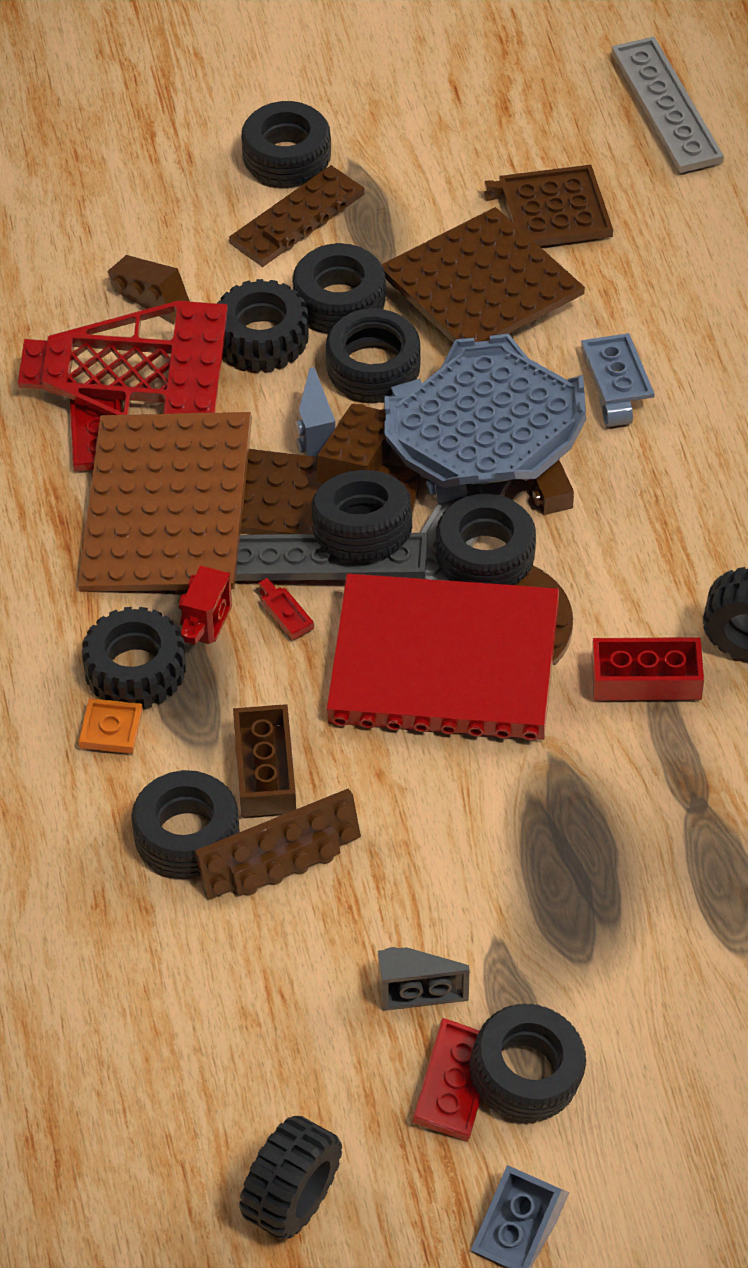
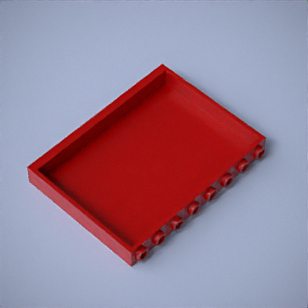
M347 574L327 703L328 723L338 726L359 725L364 728L385 727L391 730L411 729L418 732L438 731L445 734L464 733L472 736L491 735L499 738L517 737L526 740H545L559 609V588Z

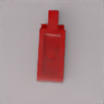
M268 578L259 582V593L262 595L260 598L263 606L291 640L314 629L313 620L285 587L276 589Z

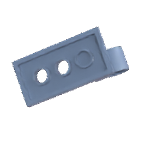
M630 334L581 340L582 352L599 392V402L602 407L606 427L631 424L633 422V411L630 401L654 398L655 393Z

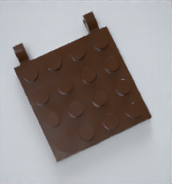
M592 165L499 176V181L488 180L484 182L486 191H484L485 200H494L499 194H502L510 220L539 246L613 237V227Z

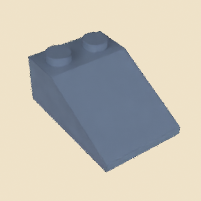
M315 367L309 368L299 408V421H296L297 432L300 436L296 441L300 453L304 452V455L317 457L336 428V421Z
M507 1165L471 1251L508 1268H531L557 1223L570 1192Z

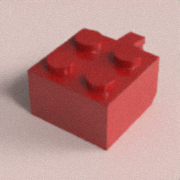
M200 565L196 575L192 574L188 584V591L186 595L183 594L179 602V610H182L180 621L182 626L181 635L184 642L196 645L197 642L206 644L216 642L232 608L230 573Z

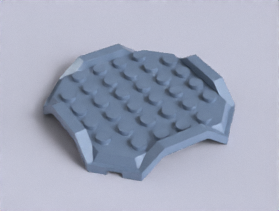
M509 334L490 336V341L475 342L474 338L457 339L454 341L441 368L406 397L385 396L386 441L407 467L442 488L464 484L501 482L511 479H536L571 450L586 421L583 375L565 379L529 359Z

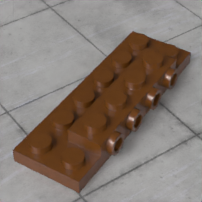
M330 165L229 236V243L261 267H264L365 195L364 187Z
M347 788L195 850L204 894L208 900L234 889L238 895H252L257 892L260 886L265 884L276 885L281 883L283 877L287 875L307 872L308 867L311 865L330 863L334 856L341 854L339 846L361 837L353 793Z

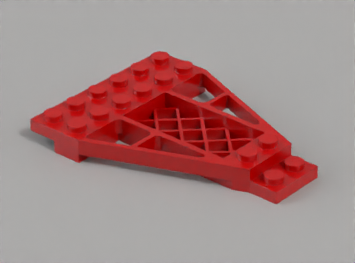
M175 301L49 335L47 340L24 339L18 387L42 389L54 395H62L105 415H129L131 401L165 403L164 414L216 413L228 306L227 304ZM176 312L174 335L171 340L139 337L141 321ZM135 323V331L132 337L92 335ZM93 348L103 350H101L99 353H96L93 350ZM88 350L93 357L83 364L77 356ZM118 350L127 351V352H126L125 354L121 355V354L118 352ZM112 351L118 359L107 365L102 358ZM143 352H150L152 354L146 357ZM137 353L142 361L132 367L127 360ZM161 355L167 363L157 369L152 361ZM74 360V362L79 367L75 369L73 372H71L72 362ZM98 362L104 369L94 376L88 368ZM123 363L129 371L118 377L113 370ZM148 365L153 373L143 379L138 372ZM167 370H169L168 380L163 375ZM83 372L90 378L84 384L77 383L74 380ZM107 374L115 380L110 385H102L99 382ZM132 376L140 382L134 387H127L124 384ZM158 377L165 384L159 389H152L149 385ZM92 398L125 400L124 412H120Z

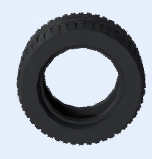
M374 308L352 312L341 318L327 335L326 369L329 379L338 390L353 399L366 402L385 401V396H392L391 387L417 380L419 376L421 359L419 334L408 320L395 312ZM373 346L387 348L397 354L394 359L378 364L358 362L349 355L363 347Z

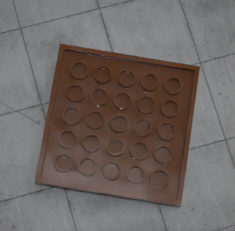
M496 207L381 264L385 271V279L453 343L457 339L474 338L475 342L490 341V336L509 334L585 294V287Z

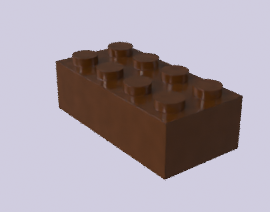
M363 404L350 405L317 456L318 482L325 483L327 480L349 471L380 470L392 450L385 437V409L371 408Z
M288 704L233 708L241 817L286 814L296 810Z

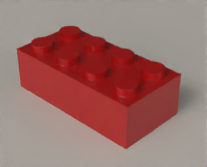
M701 637L593 638L591 661L594 700H702L704 671Z

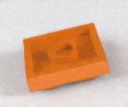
M89 698L79 738V748L133 754L143 712L142 704Z

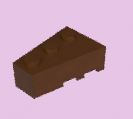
M125 255L107 271L114 290L145 309L175 301L190 302L178 268ZM176 312L159 317L174 325Z

